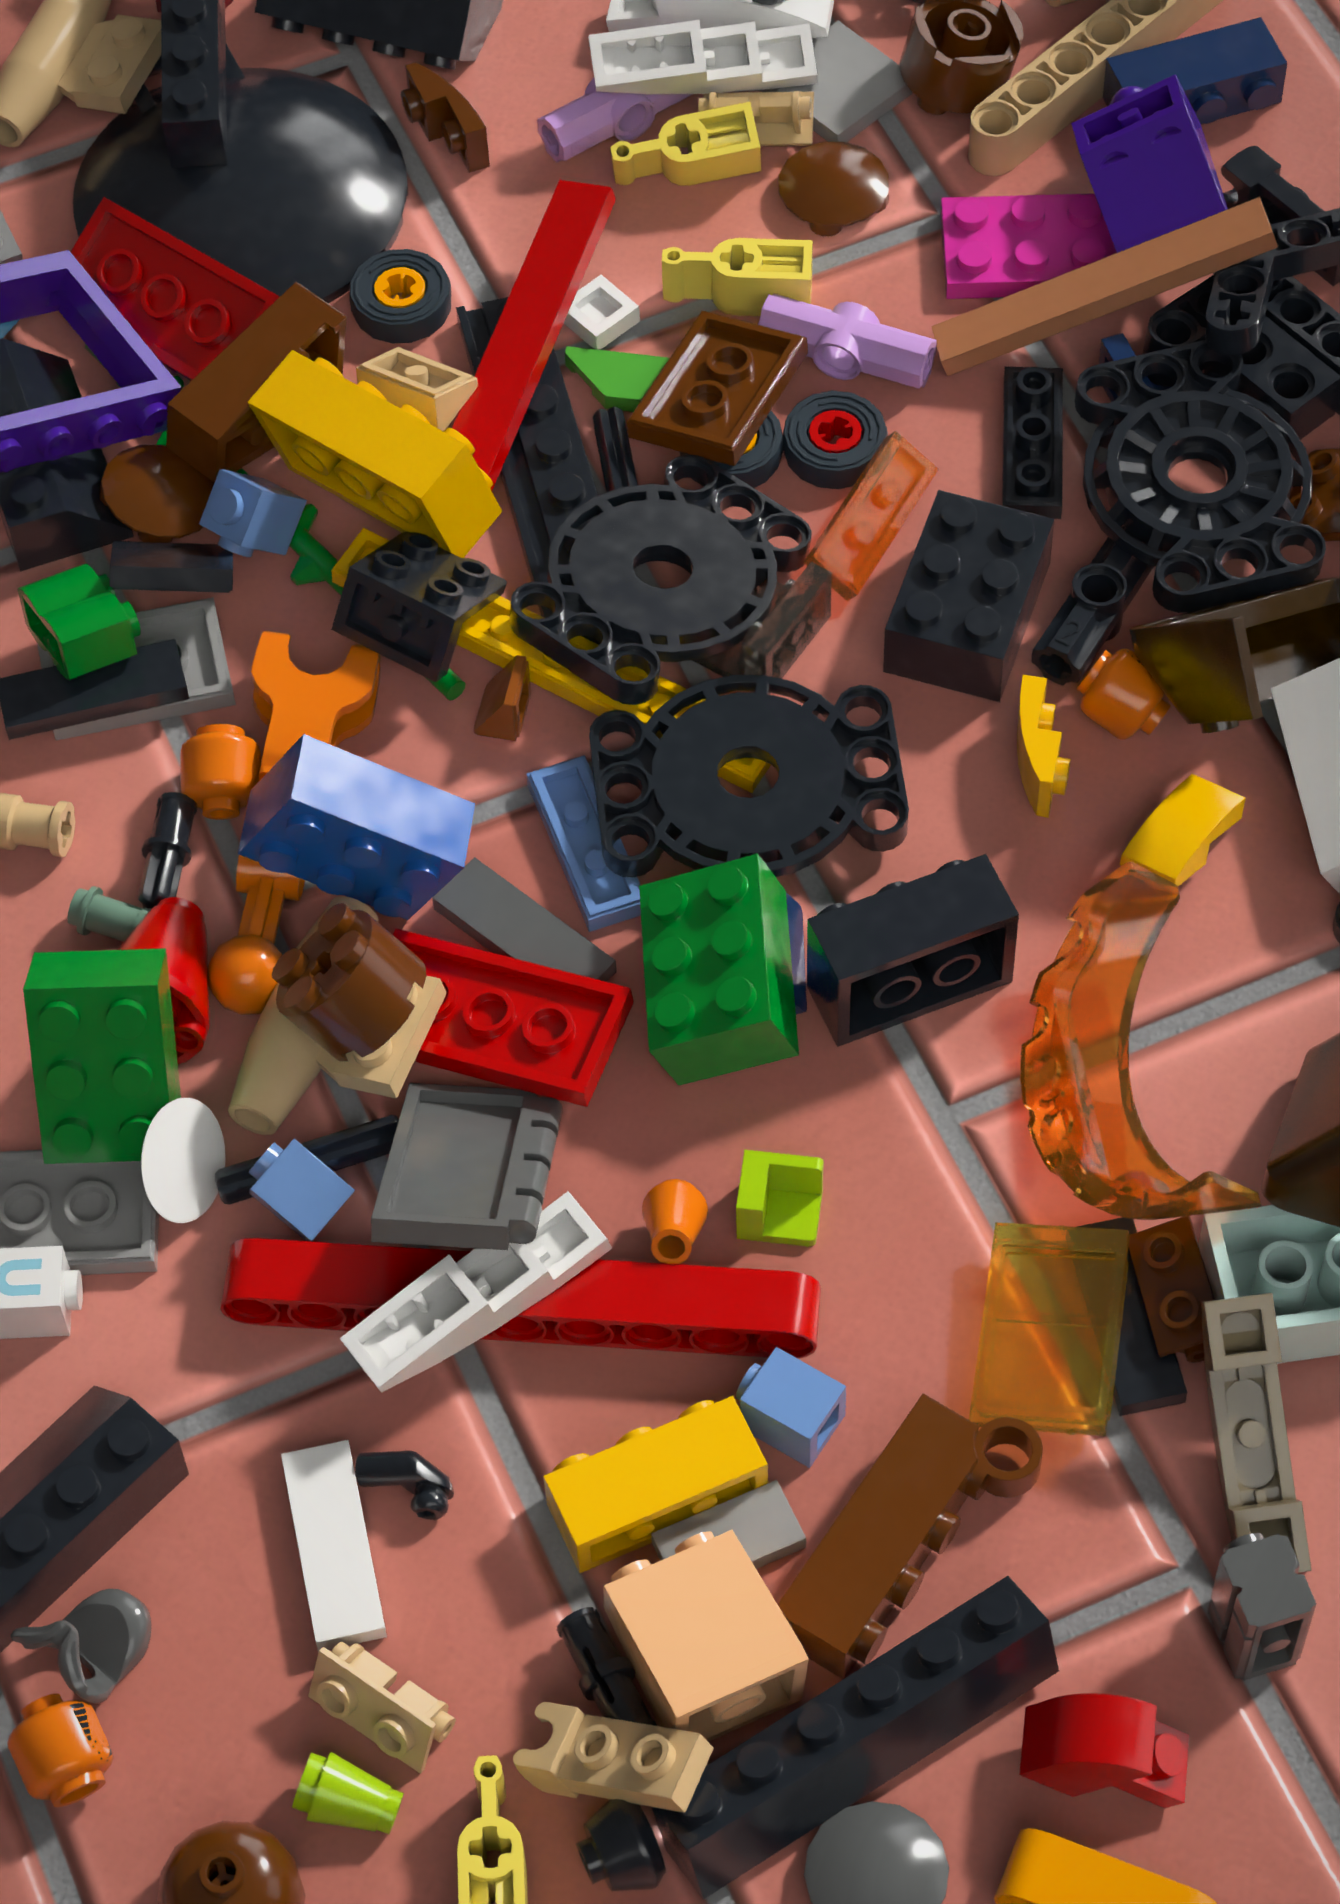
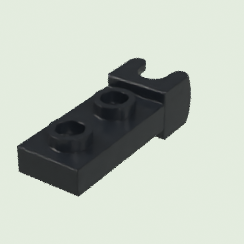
M1254 145L1243 149L1221 167L1223 177L1234 186L1232 190L1223 192L1228 209L1260 197L1270 225L1324 212L1323 209L1309 199L1302 189L1294 187L1281 177V165L1258 146ZM1296 244V246H1311V245H1312V244ZM1340 265L1315 271L1333 287L1340 282Z

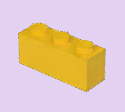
M730 1396L716 1403L711 1400L695 1403L685 1409L678 1419L655 1429L651 1427L634 1429L623 1435L616 1442L615 1446L589 1456L586 1453L570 1456L558 1463L553 1471L544 1475L543 1478L547 1506L579 1573H583L652 1543L651 1533L768 1484V1464L734 1397Z

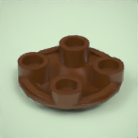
M820 142L802 148L787 159L779 173V195L788 210L803 221L809 222L812 232L820 236H833L838 234L842 227L864 221L874 213L881 212L887 207L889 203V174L881 160L864 147L847 142Z
M138 445L121 451L107 464L100 484L99 498L110 509L116 519L133 531L138 532L142 542L171 543L173 538H182L196 533L203 528L199 523L214 482L167 449L165 445Z

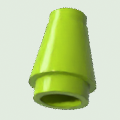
M330 1752L328 1758L311 1753L302 1774L292 1808L307 1813L306 1821L374 1832L377 1830L390 1835L404 1793L391 1789V1786L333 1752Z

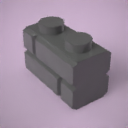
M1251 1533L1238 1537L1229 1542L1223 1549L1224 1554L1220 1557L1211 1594L1212 1599L1210 1600L1207 1613L1218 1639L1225 1641L1223 1651L1234 1678L1243 1679L1244 1681L1296 1664L1297 1660L1301 1657L1317 1603L1305 1576L1298 1574L1300 1564L1288 1536L1276 1534L1264 1538L1261 1533Z

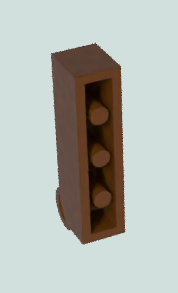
M925 1394L920 1396L777 1604L810 1660L841 1679H845L849 1675L857 1661L864 1665L870 1663L881 1647L887 1633V1628L882 1626L895 1605L905 1609L910 1604L924 1578V1572L919 1569L931 1551L942 1554L949 1546L961 1522V1518L956 1516L968 1496L978 1500L987 1491L998 1497L1010 1498L1026 1493L1035 1485L1040 1474L1043 1446L1040 1436L1031 1425L1017 1418L1002 1417L991 1420L979 1430V1425ZM1011 1444L1023 1450L1029 1461L1018 1470L1004 1471L990 1464L985 1454L996 1445Z

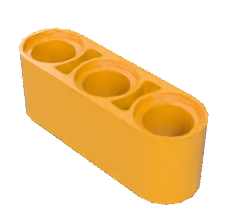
M1030 1828L1021 1829L1018 1833L994 1896L996 1904H1217L1212 1898L1194 1888L1057 1835Z

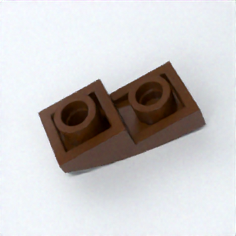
M417 62L405 65L408 89L401 91V99L409 121L411 123L419 121L429 142L444 137L449 152L451 154L459 152L469 173L489 167L487 129L469 101L454 86L432 70Z

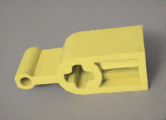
M750 102L677 116L668 120L662 126L659 139L630 144L627 141H619L610 147L615 183L620 185H629L634 182L635 178L663 173L674 184L690 186L761 171V147ZM680 148H688L689 154H681Z
M734 238L719 243L713 249V252H684L678 247L663 249V299L669 302H680L683 299H713V303L719 310L726 314L737 316H761V309L768 295L773 294L811 304L813 240Z
M497 1755L478 1756L473 1770L478 1798L482 1804V1817L476 1818L469 1823L459 1836L457 1847L458 1904H491V1902L496 1904H528L527 1866L521 1835L512 1822L500 1817V1805L506 1799L502 1765ZM499 1850L501 1855L498 1858V1867L485 1868L484 1863L487 1859V1852Z

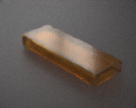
M897 431L885 437L803 563L846 601L857 596L939 469Z

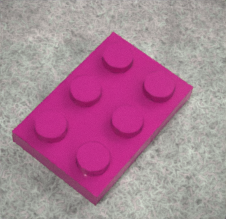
M1095 193L941 198L946 299L1007 297L1117 253Z

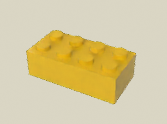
M292 350L247 402L289 470L401 533L416 532L425 534L433 538L438 543V547L460 558H464L502 513V509L490 489L493 486V482L478 467L472 456L475 448L465 436L452 428H446L443 432L430 425L424 415L408 404H403L400 408L391 404L379 390L366 381L361 380L356 385L345 379L334 365L323 358L318 357L315 361H312Z

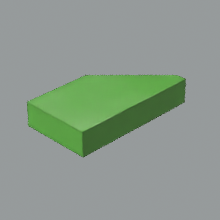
M566 346L565 349L566 367L572 373L577 372L590 386L592 395L605 409L615 406L627 412L635 411L670 359L668 357Z

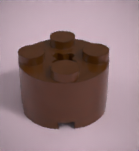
M925 0L920 6L918 4L900 58V72L908 88L918 97L917 103L919 107L933 115H941L947 111L972 113L979 103L1010 80L1024 37L1022 23L1015 11L1002 0L999 8L986 0Z
M339 903L331 907L324 914L319 922L318 930L310 936L300 949L292 948L288 950L275 964L272 978L279 983L276 995L277 1008L280 1013L335 1059L348 1061L346 1053L355 1051L361 1057H365L384 1045L406 1022L415 1007L407 997L414 982L421 988L424 987L426 967L417 955L367 912L351 910L344 903Z

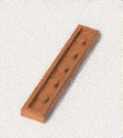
M1260 197L931 326L934 338L937 340L940 361L947 376L1277 248L1278 245Z

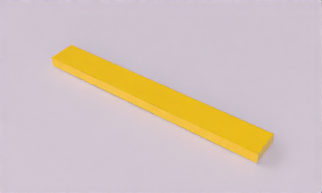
M363 528L331 570L332 582L344 587L349 567L389 540ZM499 596L463 622L456 645L502 668L516 655L526 656V661L529 663L530 682L597 716L612 710H623L634 714L646 725L657 709L677 693L686 690V688L659 675L658 691L649 701L642 704L629 705L613 700L519 638L512 631L509 624L511 601L502 596ZM526 608L522 610L526 616L532 619H544V617ZM576 636L569 640L573 647L580 650H591L599 646L582 636ZM631 666L623 667L616 672L620 678L634 682L643 680L648 676L644 670ZM700 700V701H698V702H696V703H694V704H691V705H689V706L683 708V709L680 710L677 714H675L673 717H675V718L677 719V718H678L679 716H681L684 712H686L689 708H691V707H693V706H695V705H697V704H699V703H702L703 701ZM659 730L656 736L660 739L663 734ZM755 758L734 759L719 769L718 776L753 793L771 764Z

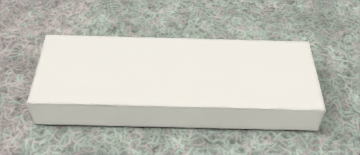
M349 1440L281 1454L318 1652L322 1647H325L327 1650L333 1649L340 1642L353 1645L387 1637Z

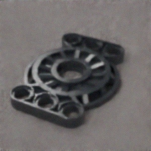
M1206 340L1089 367L1079 375L1074 400L1075 409L1080 417L1089 423L1099 425L1095 429L1087 447L1084 461L1083 488L1088 508L1101 530L1122 550L1144 563L1156 567L1152 586L1153 596L1159 605L1177 613L1192 612L1310 583L1320 574L1326 551L1325 539L1319 531L1311 526L1302 524L1310 504L1312 492V469L1306 448L1292 426L1272 408L1247 394L1235 391L1240 381L1243 365L1242 354L1226 355L1217 353L1209 348ZM1207 361H1217L1226 365L1230 373L1223 377H1211L1204 374L1199 366ZM1151 374H1162L1169 377L1174 382V385L1166 390H1155L1148 387L1143 382V379ZM1103 386L1115 391L1118 398L1110 403H1099L1090 399L1086 392L1094 387ZM1100 446L1107 449L1106 461L1093 469L1094 460ZM1188 459H1201L1211 462L1221 470L1225 476L1226 486L1212 493H1193L1176 486L1169 479L1168 474L1177 463ZM1292 486H1301V499L1297 509L1294 508L1289 500ZM1096 489H1105L1107 500L1111 507L1108 512L1099 499ZM1124 525L1135 537L1144 541L1147 545L1130 536L1121 526ZM1298 545L1309 550L1313 558L1309 562L1296 564L1286 560L1280 551L1287 546ZM1231 559H1242L1251 563L1255 568V572L1248 577H1235L1225 571L1223 564ZM1183 572L1194 577L1198 585L1189 591H1179L1168 586L1165 578L1172 573Z
M698 455L678 456L672 459L666 466L664 485L646 484L622 487L598 495L576 508L558 527L549 547L548 583L537 581L525 583L513 592L509 624L512 631L519 638L613 700L629 705L642 704L652 699L658 691L661 662L704 659L733 648L755 632L768 616L775 598L777 572L796 571L808 561L812 531L809 524L801 517L710 460ZM682 478H695L706 486L698 490H686L679 487L675 482ZM728 507H741L748 510L752 516L741 520L732 519L724 515L722 510ZM596 515L581 531L577 530L582 523ZM777 536H786L794 539L799 545L792 549H780L773 546L768 540ZM563 546L570 554L569 565H557ZM664 561L684 568L691 576L687 582L678 587L656 588L643 583L636 576L634 568L647 562ZM767 579L762 599L754 596L755 588ZM541 605L549 608L553 614L544 619H532L526 616L522 610L528 606ZM576 636H590L596 639L600 645L595 649L580 650L573 647L569 640ZM631 666L644 670L648 676L643 680L634 682L620 678L616 672L623 667Z
M730 675L703 681L677 693L654 712L646 725L632 713L623 710H612L598 716L590 726V755L602 854L606 866L619 876L638 877L645 875L654 868L663 851H665L674 860L694 870L759 854L774 876L780 877L793 874L820 861L842 843L848 833L862 847L880 852L895 849L903 843L907 836L909 806L892 706L888 696L873 686L858 685L850 687L840 695L835 705H833L821 694L794 681L767 675ZM733 691H755V692H736V693H731V694H726V695L718 696L719 694H724V693L733 692ZM769 693L790 697L803 703V705L801 706L787 698L770 695ZM700 700L703 701L702 703H699V704H697V705H695V706L689 708L686 712H684V713H683L681 716H679L677 719H676L675 717H673L675 714H677V713H678L680 710H682L683 708H685V707H687V706H689V705H691V704H694V703H696V702H698V701H700ZM869 707L880 715V719L870 726H857L851 723L846 715L854 708ZM819 713L826 718L825 722L818 718ZM659 730L663 734L660 739L656 736ZM612 732L627 733L635 740L630 748L620 752L607 750L600 743L603 737ZM871 757L883 760L889 769L880 777L867 778L855 770V765L860 760ZM755 758L771 764L777 769L779 775L774 787L764 795L747 798L729 793L720 784L718 771L726 763L734 759ZM620 783H630L641 790V794L636 800L626 804L612 801L607 796V792L611 787ZM884 809L892 812L898 821L890 829L875 830L867 826L863 818L872 810ZM626 835H637L648 843L646 850L635 856L619 854L613 848V845L619 838Z

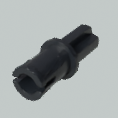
M168 792L162 794L161 798L157 800V812L150 838L144 841L141 849L146 861L137 897L143 904V909H152L161 900L176 897L182 868L188 865L191 860V849L187 845L193 818L198 807L197 803L185 794Z

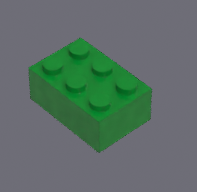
M759 854L640 885L649 1052L673 1080L680 1086L799 1056L786 890Z
M166 948L34 952L24 984L23 994L44 1164L141 1161L143 1142L153 1118L167 1103L181 1098Z

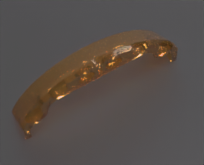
M1126 862L1081 895L1066 919L1074 922L1060 947L1054 962L1040 971L1036 979L1029 1004L1038 1007L1032 1038L1021 1045L1020 1058L1021 1093L1023 1104L1029 1111V1132L1039 1155L1049 1171L1060 1176L1067 1186L1075 1192L1074 1196L1091 1206L1116 1216L1137 1220H1157L1259 1208L1262 1206L1259 1193L1215 1172H1204L1192 1181L1178 1174L1166 1163L1152 1145L1138 1116L1129 1072V1036L1132 1013L1147 960L1163 926L1179 902L1180 894L1176 884L1134 862Z

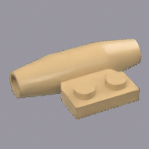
M44 0L0 70V144L7 147L19 146L54 110L64 95L74 101L77 107L126 114L162 54L161 20L117 14L114 20L105 21L112 0Z
M345 896L335 897L296 948H301L310 936L318 930L319 922L324 914L331 907L339 903H344L351 910H363L377 922L378 916L368 905L357 899ZM426 976L423 988L414 982L407 999L415 1007L402 1027L384 1045L365 1057H361L355 1051L346 1053L348 1061L335 1059L279 1012L276 1004L279 983H277L248 1039L228 1109L230 1117L237 1124L254 1133L262 1135L274 1134L321 1069L333 1078L340 1087L397 1099L447 994L441 979Z

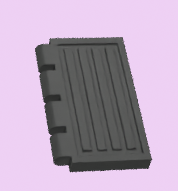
M409 1083L371 1217V1242L508 1250L509 1243L528 1244L532 1242L537 1235L563 1112L561 1103L554 1098L538 1097V1094L520 1089Z

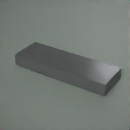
M475 857L432 897L435 911L492 953L605 982L617 972L615 959Z

